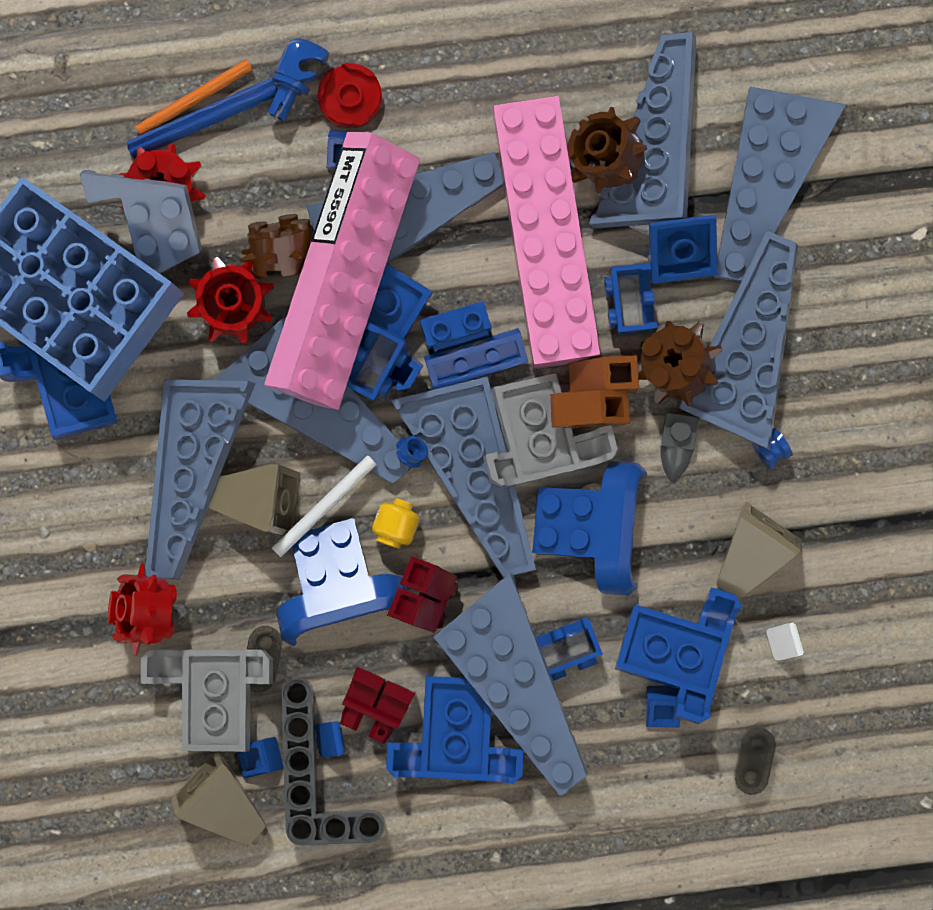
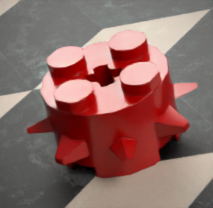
M170 143L166 150L145 151L141 147L136 149L137 158L131 164L128 172L118 174L131 179H150L187 185L191 205H193L195 200H205L206 197L204 193L196 189V183L193 179L202 165L199 161L185 163L184 160L176 155L174 143Z
M219 257L213 258V271H208L201 280L190 279L189 284L196 290L195 298L197 304L187 312L188 318L204 319L210 327L209 341L213 342L220 334L237 336L244 344L248 342V332L254 329L259 321L271 322L272 317L265 310V296L274 289L273 283L257 282L254 275L251 274L252 262H244L241 266L232 264L225 266ZM232 294H235L237 303L234 306L231 304V307H227L224 299L226 296L231 298Z
M141 563L137 575L123 574L117 578L121 584L118 591H111L108 604V624L115 625L116 633L112 637L117 642L132 643L133 656H137L140 644L156 645L161 643L164 638H171L174 632V621L171 619L172 605L177 598L175 585L168 584L167 580L156 577V575L146 576L145 563Z

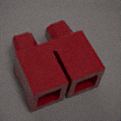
M411 556L400 584L420 593L417 595L398 587L387 616L435 633L436 629L443 627L446 619L445 612L443 611L448 599L450 600L455 597L459 587L455 582L457 576L437 565Z
M357 667L342 702L345 708L342 712L340 724L357 731L363 715H366L376 720L368 737L385 744L393 733L394 728H399L416 692L388 680L377 706L374 707L385 678Z

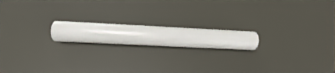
M367 455L291 528L272 549L282 557L377 464Z

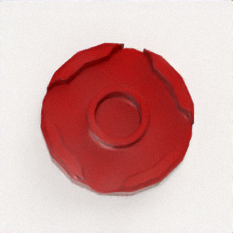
M354 63L341 64V66L327 71L319 83L317 93L320 110L326 119L337 127L347 129L363 127L372 121L381 108L383 98L380 83L374 73L363 65Z

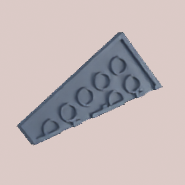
M693 32L661 35L648 69L650 74L646 85L637 97L636 103L638 105L633 116H637L641 120L636 133L642 139L643 144L647 145V150L644 151V157L638 170V177L631 184L624 183L613 188L603 187L599 196L601 202L596 214H592L589 222L593 229L648 225L654 222L687 218L696 36Z
M495 152L415 174L387 259L388 264L429 237L428 235L440 227H444L469 207H473L504 186ZM324 201L306 206L314 230Z
M285 316L214 379L250 381L255 383L248 404L356 464H359L368 455L377 464L370 472L393 485L411 469L401 463L397 457L396 452L398 448L396 445L399 440L348 386H346L339 410L312 405L264 385L286 320Z
M164 379L146 559V576L156 575V577L163 579L180 580L255 383L250 381Z

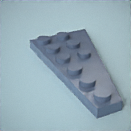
M750 86L717 258V275L714 276L715 279L736 283L742 282L766 231L775 234L846 104Z
M766 231L710 346L722 347V352L715 356L716 371L713 375L718 380L717 385H706L704 392L693 397L692 405L687 406L682 401L679 408L686 413L770 451L798 245L796 242Z
M488 377L391 400L412 435L421 438L425 442L428 449L427 459L502 577L505 578L510 573H513L514 576L536 570L515 485L499 487L490 482L483 458L484 455L498 452V454L506 453Z
M510 573L438 632L434 639L561 797L587 776L588 772L575 737L572 735L562 703L559 701L554 688V682L538 639L531 627L527 610L515 585L516 581L513 573Z

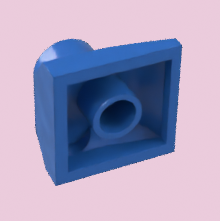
M715 215L649 223V250L647 258L648 262L651 263L650 278L652 284L717 275V225Z

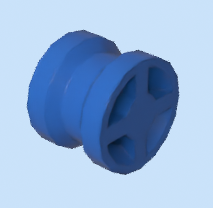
M773 428L770 451L752 443L756 454L769 470L776 467L777 461L780 459H788L793 456L786 439L776 428Z

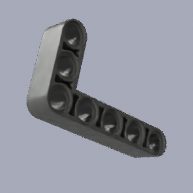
M290 679L283 686L281 694L287 837L295 845L301 846L371 843L377 841L382 836L386 824L384 817L376 810L318 812L314 689L306 679ZM296 683L302 684L307 691V696L301 703L292 701L289 696L291 686ZM296 717L303 718L308 724V731L304 736H296L291 732L290 724ZM297 751L306 753L309 758V765L305 770H297L292 765V755ZM296 786H305L310 791V800L307 803L299 804L293 799L292 793ZM373 817L378 821L379 831L376 834L367 835L361 830L360 825L364 818ZM333 818L342 820L345 824V833L338 837L331 835L327 830L328 821ZM297 820L307 821L312 829L310 836L306 838L298 837L293 829L294 823Z

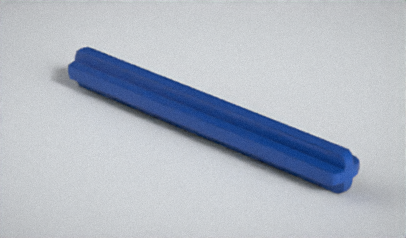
M269 78L127 141V148L133 158H137L136 149L140 147L145 151L157 150L274 98L278 87L275 81Z

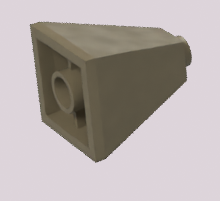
M270 464L221 476L218 479L208 508L261 531L283 537L294 527L300 472L281 465Z
M745 502L723 561L716 589L735 594L738 600L800 553L801 538Z
M214 751L171 798L175 815L179 819L247 847L251 843L257 845L267 834L268 830L265 828L266 824L223 754L219 751Z

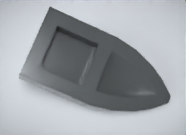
M670 413L665 414L660 456L663 469L671 482H674L682 475L691 460L695 449L699 418Z

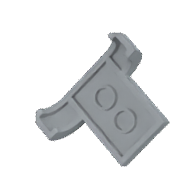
M556 373L491 389L507 452L500 454L494 452L484 455L483 458L489 481L499 487L513 486L595 466L613 459L618 450L612 425L600 427L594 431L574 437L571 428H552L550 394L561 393Z
M148 650L141 658V684L182 683V751L247 752L250 751V684H273V658L265 650Z

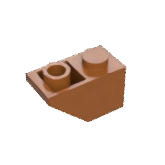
M637 355L600 357L568 363L570 392L626 390L628 394H636L639 389Z
M591 390L550 394L552 428H600L608 425L617 427L630 424L628 391Z

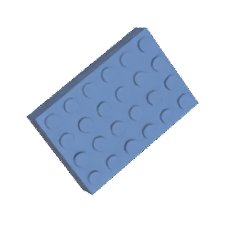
M21 177L0 205V326L105 402L184 293L161 274L24 177Z

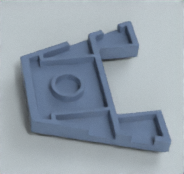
M84 170L80 173L87 203L121 198L135 255L159 274L201 251L202 246L187 185L150 179H131L118 174L105 175L92 170Z

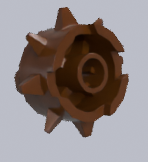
M610 107L608 112L590 114L587 116L588 121L582 119L579 122V130L577 131L574 128L568 142V157L575 165L572 173V182L576 183L588 178L595 184L597 193H601L603 187L613 188L624 183L631 184L638 177V170L644 157V151L647 150V145L643 144L642 139L636 133L641 120L636 116L622 121L616 116L614 107Z
M286 214L278 217L279 222L267 224L265 221L251 223L248 225L249 233L247 234L249 247L241 250V254L246 255L241 258V262H252L254 274L259 277L267 278V271L281 272L282 277L301 273L314 234L313 224L310 222V219L298 220L297 214Z
M667 321L663 329L641 342L642 371L638 373V380H648L655 386V403L660 404L666 398L672 396L675 399H683L685 404L690 406L692 405L693 397L704 392L706 385H717L718 380L713 375L716 371L715 356L722 352V347L709 346L702 340L704 324L698 322L688 329L684 326H674L671 321Z

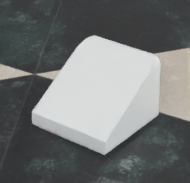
M794 622L767 629V637L775 660L779 661L803 655V647Z

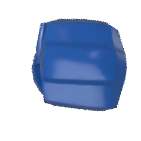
M301 38L289 41L272 78L279 88L270 108L267 110L269 115L275 117L279 107L282 105L278 119L286 121L296 96H308L310 89L304 84L316 80L317 75L312 71H301L299 65L309 61L324 64L330 55L325 48Z

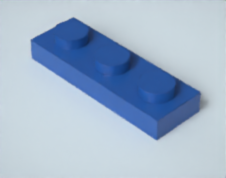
M519 328L424 356L433 390L528 362Z

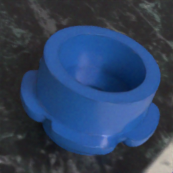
M410 436L407 439L401 438L396 445L398 448L396 452L398 459L410 468L419 467L428 453L425 442L417 436Z

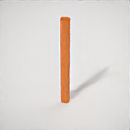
M247 59L243 60L135 126L137 131L142 135L160 127L253 70Z

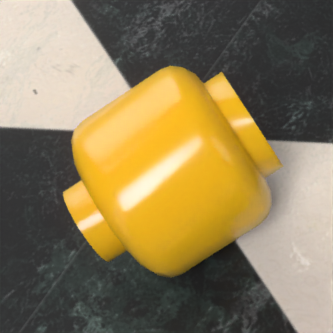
M395 498L393 503H382L379 506L371 528L372 532L377 535L376 541L399 550L402 545L411 544L420 522L419 515L412 511L413 504Z

